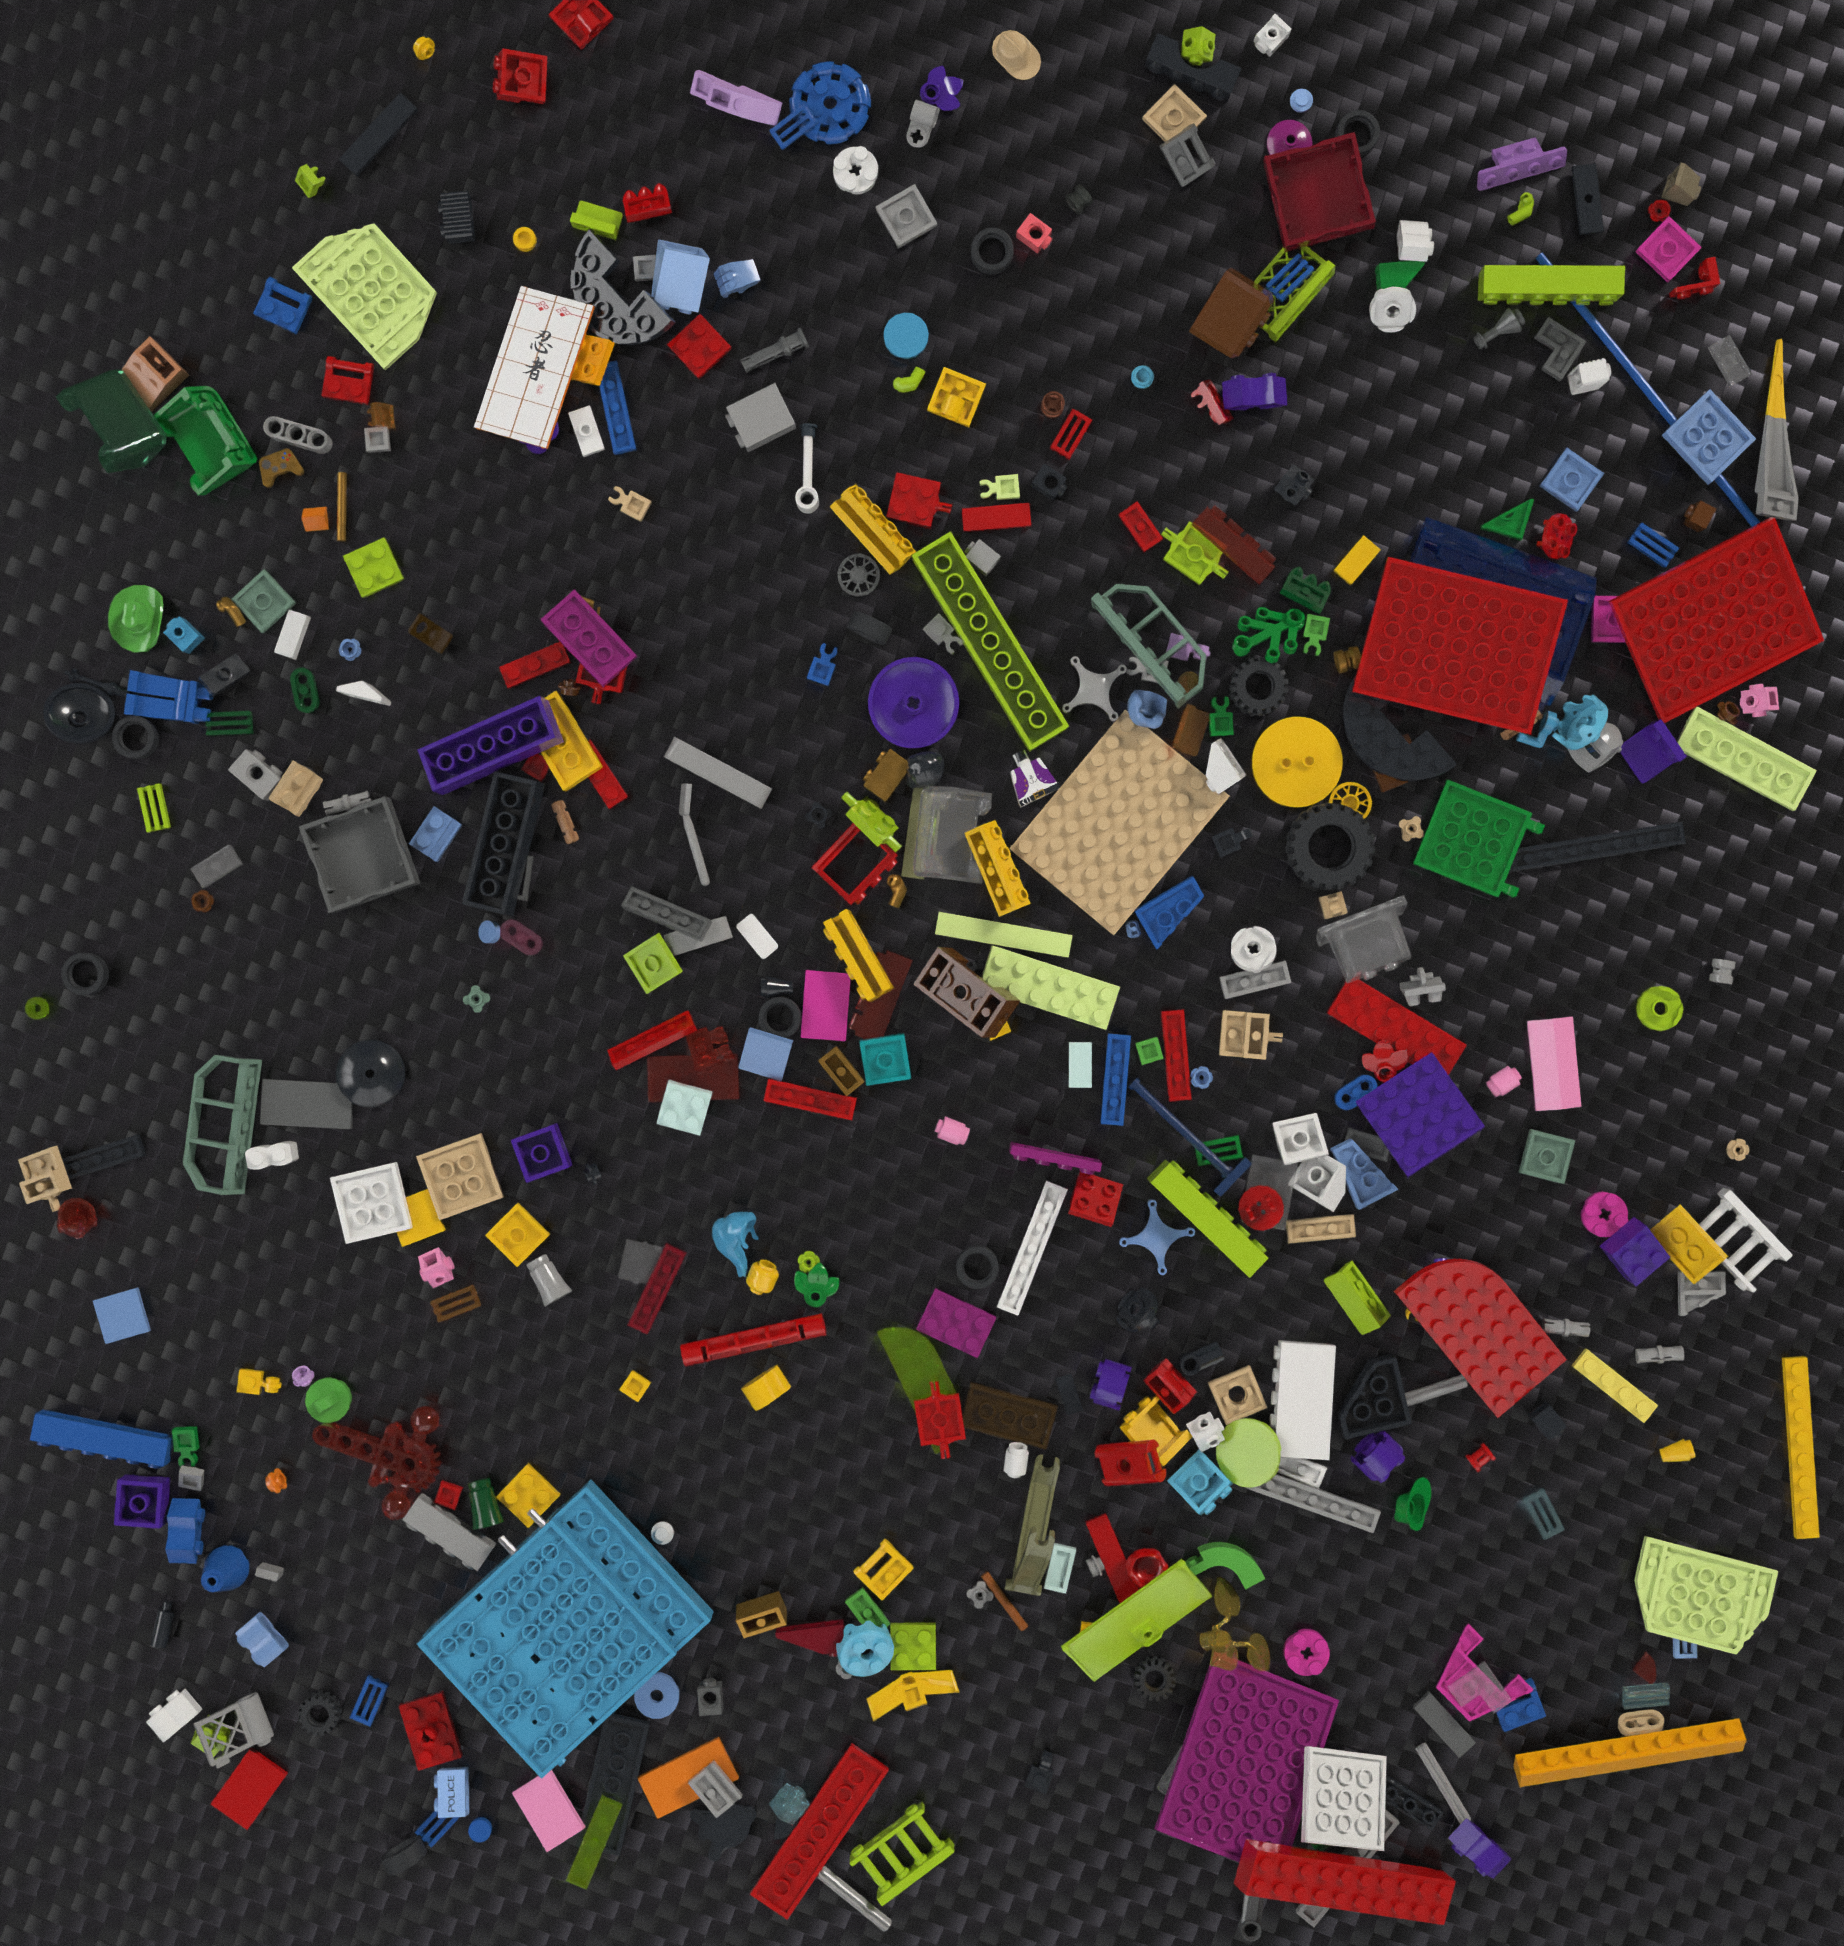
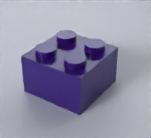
M558 1123L511 1140L526 1183L572 1166Z
M1635 1217L1600 1245L1621 1275L1634 1286L1639 1285L1670 1258L1649 1228Z
M128 1474L119 1478L116 1489L114 1525L158 1529L167 1523L170 1478Z

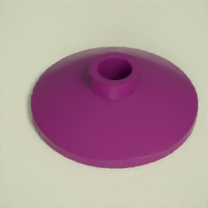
M1284 120L1277 123L1270 130L1267 137V150L1270 155L1294 148L1312 146V137L1305 125L1295 120ZM1292 137L1295 142L1290 144L1287 142V138Z

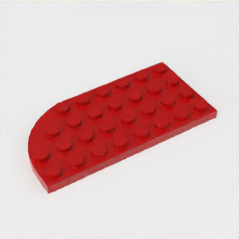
M1467 1259L1442 1260L1419 1270L1394 1290L1399 1299L1497 1418L1567 1360L1504 1280L1493 1270L1481 1263Z

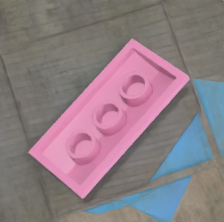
M1573 1017L1527 1021L1535 1111L1581 1107Z

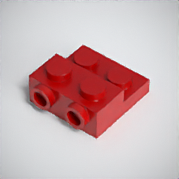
M502 48L499 55H495L494 70H498V78H494L493 92L497 93V99L516 103L522 100L544 104L546 99L547 56Z

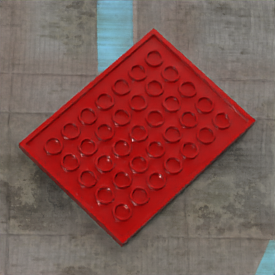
M1774 517L1766 519L1608 601L1656 715L1663 723L1824 641Z
M1387 557L1352 692L1531 735L1568 600Z

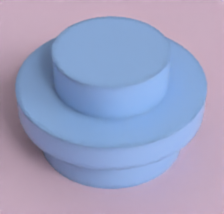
M1298 89L1292 93L1290 105L1296 112H1306L1312 106L1313 97L1308 90Z

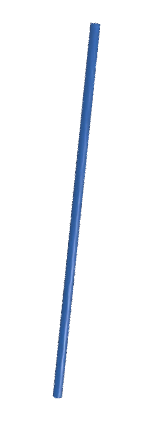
M1543 252L1535 258L1540 265H1552ZM1570 301L1671 426L1677 418L1586 305H1576V301ZM1720 474L1714 481L1752 527L1761 523L1724 476Z

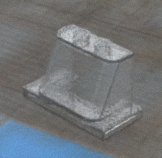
M1404 895L1318 929L1316 941L1319 947L1330 943L1347 983L1363 977L1365 980L1377 976L1378 971L1383 969L1386 972L1399 967V963L1411 959L1412 956L1398 918L1399 915L1404 913L1408 904Z

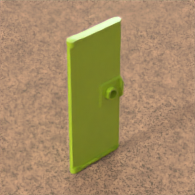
M1180 1559L1173 1566L1061 1646L1062 1650L1095 1682L1141 1647H1149L1158 1641L1166 1629L1211 1598L1212 1595L1189 1569L1186 1562Z

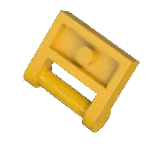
M887 1539L880 1543L881 1546L861 1567L857 1566L853 1570L854 1574L881 1600L914 1568ZM886 1553L892 1556L871 1578L867 1575V1572Z

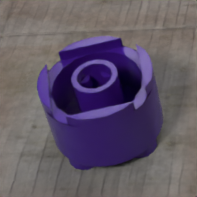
M1105 1359V1362L1100 1361L1096 1376L1100 1377L1099 1383H1094L1090 1398L1094 1399L1093 1403L1119 1411L1121 1405L1117 1404V1402L1122 1403L1130 1376L1125 1373L1126 1371L1131 1372L1132 1367Z
M1385 1430L1379 1431L1376 1434H1367L1355 1447L1354 1450L1357 1452L1355 1458L1351 1455L1352 1463L1370 1480L1379 1481L1380 1483L1389 1477V1472L1395 1466L1401 1465L1405 1460L1403 1448Z

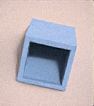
M658 239L651 296L663 309L669 310L670 307L678 308L679 312L691 314L692 311L699 312L710 259L702 248Z

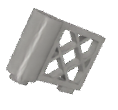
M258 1692L249 1694L239 1699L236 1703L194 1723L210 1766L215 1765L217 1769L229 1763L230 1757L255 1744L261 1747L272 1741L271 1737L274 1736ZM234 1710L236 1715L233 1727L223 1724L226 1713ZM209 1722L217 1724L212 1738L204 1734L201 1726ZM221 1726L231 1729L227 1743L216 1739ZM236 1731L243 1733L246 1743L239 1747L231 1745ZM217 1742L225 1745L222 1755L214 1759L211 1752L214 1743Z

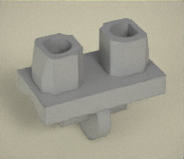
M1423 967L1417 968V975H1411L1410 981L1400 983V990L1404 994L1409 1006L1419 1005L1421 994H1427L1429 1002L1441 1001L1442 991L1446 990L1445 983H1442L1440 976L1434 977L1433 972L1425 973Z

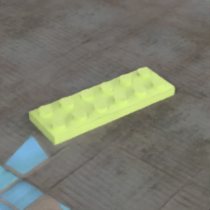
M1699 707L1693 709L1677 739V743L1688 756L1791 811H1795L1817 771Z
M993 945L991 946L981 977L992 987H1004L1017 997L1021 1003L1105 1030L1107 1029L1120 989L1119 986Z

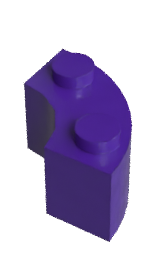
M1276 373L1263 374V377L1244 378V375L1231 376V380L1222 382L1224 409L1247 410L1259 407L1261 410L1286 406V379L1276 376Z
M1467 1818L1448 1837L1453 1843L1451 1847L1461 1857L1464 1854L1476 1864L1474 1868L1483 1877L1487 1875L1494 1879L1512 1859L1491 1838L1489 1839L1477 1825Z

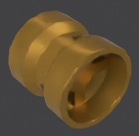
M1357 646L1350 647L1347 651L1339 650L1334 652V660L1339 673L1347 672L1349 668L1358 669L1361 654Z

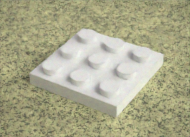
M397 1162L330 1178L346 1244L413 1228Z

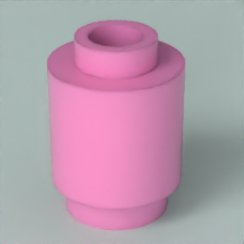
M1506 1066L1489 1077L1490 1080L1486 1082V1085L1495 1097L1503 1096L1520 1085L1519 1080L1522 1077L1515 1067L1511 1069L1509 1066Z
M946 1116L943 1120L939 1119L935 1128V1132L938 1133L937 1138L955 1145H964L970 1128L965 1127V1124Z

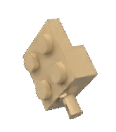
M1222 1010L1219 1055L1266 1060L1268 1041L1282 1043L1281 1038L1274 1037H1283V1033L1269 1032L1270 1014Z
M53 1146L18 1159L25 1181L19 1184L26 1204L48 1199L52 1212L62 1209L57 1196L63 1191L72 1189L58 1147Z

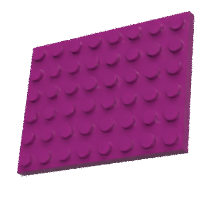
M1214 1651L1154 1829L1237 1862H1240L1246 1839L1292 1846L1302 1817L1305 1746L1324 1748L1339 1700Z

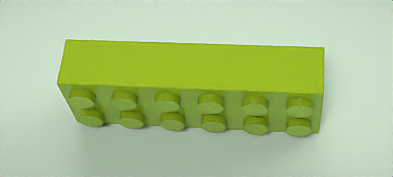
M1484 265L1479 272L1478 301H1484L1486 305L1498 304V301H1507L1508 305L1521 304V301H1530L1531 305H1542L1544 301H1553V305H1566L1567 301H1576V305H1589L1590 301H1599V305H1613V302H1616L1624 295L1625 266Z
M1165 1159L1147 1180L1250 1278L1268 1259L1264 1254L1267 1250L1257 1240L1253 1239L1250 1241L1248 1237L1251 1234L1239 1223L1234 1225L1232 1223L1234 1218L1221 1207L1218 1210L1215 1207L1217 1202L1206 1191L1201 1194L1198 1191L1201 1186L1190 1176L1185 1178L1182 1175L1185 1171L1172 1160L1169 1163Z

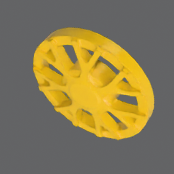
M1342 783L1332 791L1329 797V803H1333V800H1341V805L1348 806L1356 812H1359L1357 809L1360 804L1366 806L1367 810L1364 814L1359 812L1363 815V819L1368 816L1371 810L1372 800L1370 793L1359 783ZM1350 785L1357 786L1355 795L1349 794ZM1340 788H1343L1346 792L1343 798L1337 793ZM1365 793L1367 799L1359 801L1357 796Z

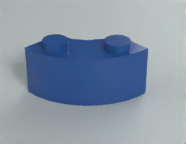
M172 1498L167 1515L168 1537L165 1548L169 1563L196 1564L198 1555H201L203 1552L201 1529L205 1518V1509L201 1508L200 1499Z

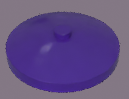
M908 657L890 663L876 676L870 688L868 708L873 725L886 740L899 747L919 749L937 743L951 730L959 710V696L953 679L944 668L928 659Z

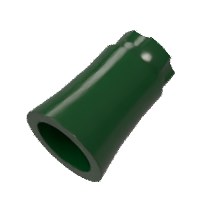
M490 1478L468 1483L473 1530L504 1522Z

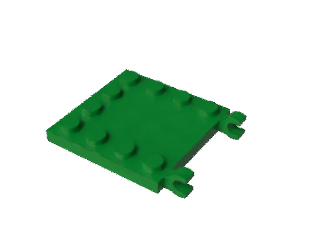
M1446 780L1413 864L1497 898L1500 892L1516 897L1519 888L1505 883L1517 850L1526 829L1536 834H1542L1545 825L1530 820L1532 813L1453 781Z

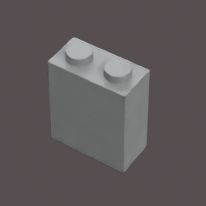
M775 383L726 407L729 414L725 415L731 428L736 427L739 434L735 437L740 447H745L747 452L796 429L795 422Z

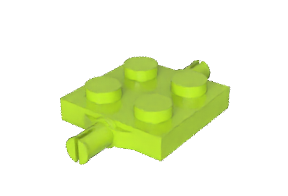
M1190 521L1178 535L1167 527L1164 529L1161 536L1172 542L1170 550L1163 558L1164 561L1198 585H1201L1205 577L1212 573V571L1223 579L1226 577L1229 571L1218 564L1220 556L1227 548Z
M848 791L841 797L850 806V810L845 815L877 847L881 844H887L895 853L902 847L893 838L894 832L898 829L895 821L886 815L874 800L866 796L861 801H857Z

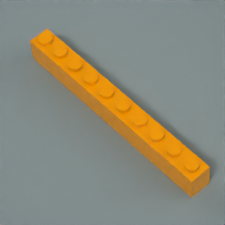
M1733 1719L1516 1754L1514 1769L1519 1787L1740 1752L1744 1749L1746 1737L1740 1719Z

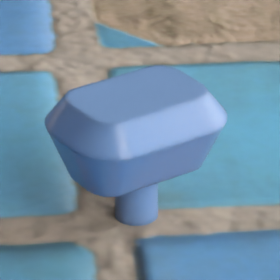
M1128 921L1125 924L1128 937H1139L1141 931L1138 921Z

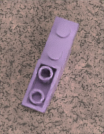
M697 70L694 73L690 94L706 100L707 105L742 118L777 125L782 102L743 85L737 87L701 70Z

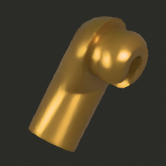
M222 597L221 600L217 601L216 606L220 612L227 611L236 627L246 622L243 614L230 598Z
M892 874L887 878V884L893 892L889 904L899 909L907 888L899 875Z

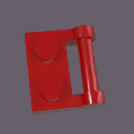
M327 356L322 397L368 405L374 364L336 360V357ZM335 369L364 373V378L357 379L334 375Z

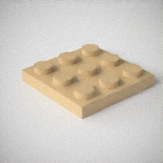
M482 1133L416 1156L439 1220L504 1197Z

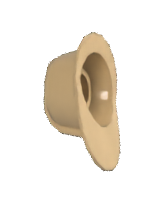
M1012 30L1004 31L993 41V56L1014 78L1020 80L1031 79L1040 70L1041 58L1039 52L1021 33Z

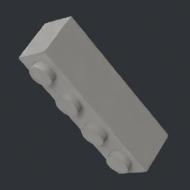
M423 1493L416 1499L403 1518L409 1529L415 1532L420 1531L425 1535L427 1541L432 1544H439L444 1548L443 1551L451 1557H458L462 1560V1564L471 1570L475 1569L478 1571L496 1545L487 1536L476 1529L473 1530L472 1526L441 1505L435 1504L434 1500Z

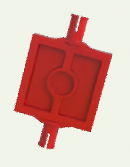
M935 1380L936 1390L934 1389L933 1381H930L931 1395L927 1398L914 1400L921 1446L932 1444L940 1446L941 1459H945L944 1450L946 1451V1458H950L948 1444L966 1439L959 1393L940 1394L939 1381Z

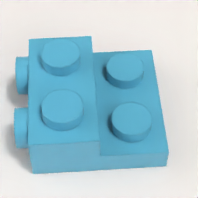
M1200 1449L1167 1480L1199 1515L1211 1513L1216 1507L1214 1502L1219 1497L1222 1499L1227 1497L1232 1491L1230 1486L1233 1484Z

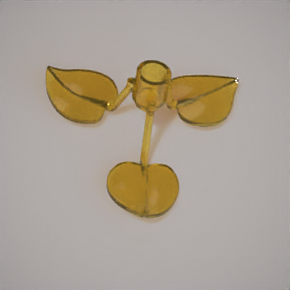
M1216 1577L1215 1604L1218 1611L1226 1617L1217 1625H1213L1211 1631L1203 1632L1200 1635L1202 1648L1206 1651L1212 1650L1210 1666L1228 1671L1234 1670L1238 1664V1652L1235 1646H1245L1249 1648L1247 1658L1250 1664L1259 1671H1268L1270 1668V1652L1268 1644L1262 1635L1258 1633L1252 1634L1249 1638V1643L1233 1642L1228 1632L1219 1629L1231 1619V1616L1239 1614L1240 1601L1232 1584L1222 1577Z

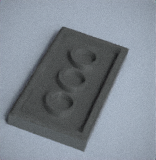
M262 1079L260 1124L352 1129L353 1103L342 1094L337 1083Z

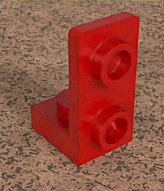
M1716 257L1706 258L1700 264L1698 275L1700 280H1703L1702 283L1676 287L1669 293L1670 298L1677 297L1680 300L1691 297L1692 293L1699 292L1700 295H1706L1714 292L1713 289L1720 284Z

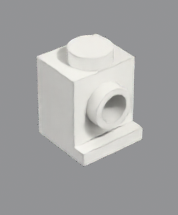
M1274 14L1256 34L1254 39L1256 48L1261 53L1271 56L1289 37L1291 28ZM1268 32L1273 34L1275 37H1270L1268 35Z

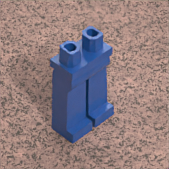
M130 670L127 691L172 698L174 701L127 694L124 709L125 715L185 721L193 724L210 721V717H207V714H210L211 710L201 708L202 699L212 701L213 697L200 682H189Z

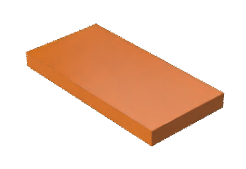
M720 1737L638 1776V1781L657 1819L699 1799V1796L690 1787L688 1781L704 1767H707L713 1760H715L732 1782L739 1779Z

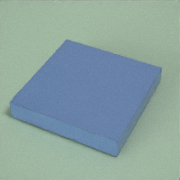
M1566 448L1542 481L1540 487L1577 512L1604 473L1569 448Z
M750 1027L738 1068L782 1081L793 1040Z
M138 1287L93 1300L105 1344L151 1331Z

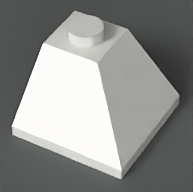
M1222 738L1211 744L1206 777L1208 779L1206 783L1212 792L1216 791L1220 794L1246 776V773Z
M1330 1156L1302 1161L1288 1185L1334 1212L1345 1194L1346 1166Z

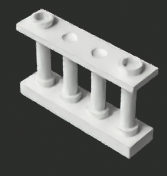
M1722 1188L1717 1193L1721 1198V1204L1699 1225L1706 1231L1727 1210L1730 1211L1732 1209L1737 1214L1735 1217L1736 1221L1715 1240L1720 1248L1743 1226H1748L1753 1231L1751 1233L1752 1236L1730 1258H1726L1721 1264L1736 1279L1734 1283L1742 1291L1748 1290L1754 1293L1757 1289L1750 1282L1767 1265L1778 1258L1787 1261L1793 1255L1730 1189ZM1763 1242L1768 1247L1767 1253L1748 1272L1742 1275L1735 1265L1758 1243L1761 1244Z

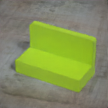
M580 201L577 212H572L570 223L573 228L586 232L591 230L596 235L616 240L623 214L615 210Z

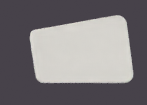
M749 914L737 924L736 927L762 959L768 957L778 948V944L753 914Z

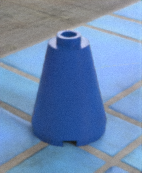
M223 1545L209 1553L204 1562L201 1577L203 1588L209 1592L237 1589L248 1577V1559H246L241 1549L234 1546Z

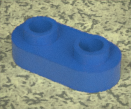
M1369 1075L1358 1076L1337 1090L1334 1096L1336 1105L1344 1110L1353 1109L1357 1106V1100L1377 1088V1082ZM1363 1082L1368 1083V1088L1366 1090L1361 1089V1084ZM1344 1094L1349 1095L1348 1102L1342 1101V1096Z

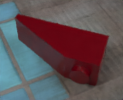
M844 1619L776 1628L775 1635L778 1639L834 1657L837 1656L836 1644L840 1643L844 1636Z

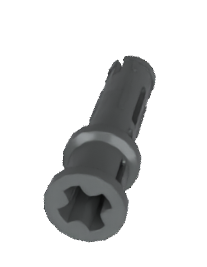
M801 328L797 329V332L792 335L780 337L778 339L779 342L740 359L746 373L783 355L791 356L792 352L802 347L808 348L809 345Z

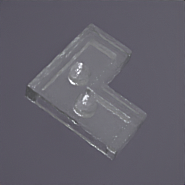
M1485 1661L1447 1686L1461 1707L1478 1695L1482 1696L1493 1713H1496L1512 1702V1699Z

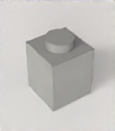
M980 539L976 544L972 541L964 551L971 566L985 577L1001 557Z

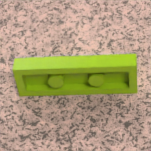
M1353 1261L1347 1262L1337 1273L1324 1279L1325 1284L1360 1334L1364 1335L1380 1328L1391 1316Z

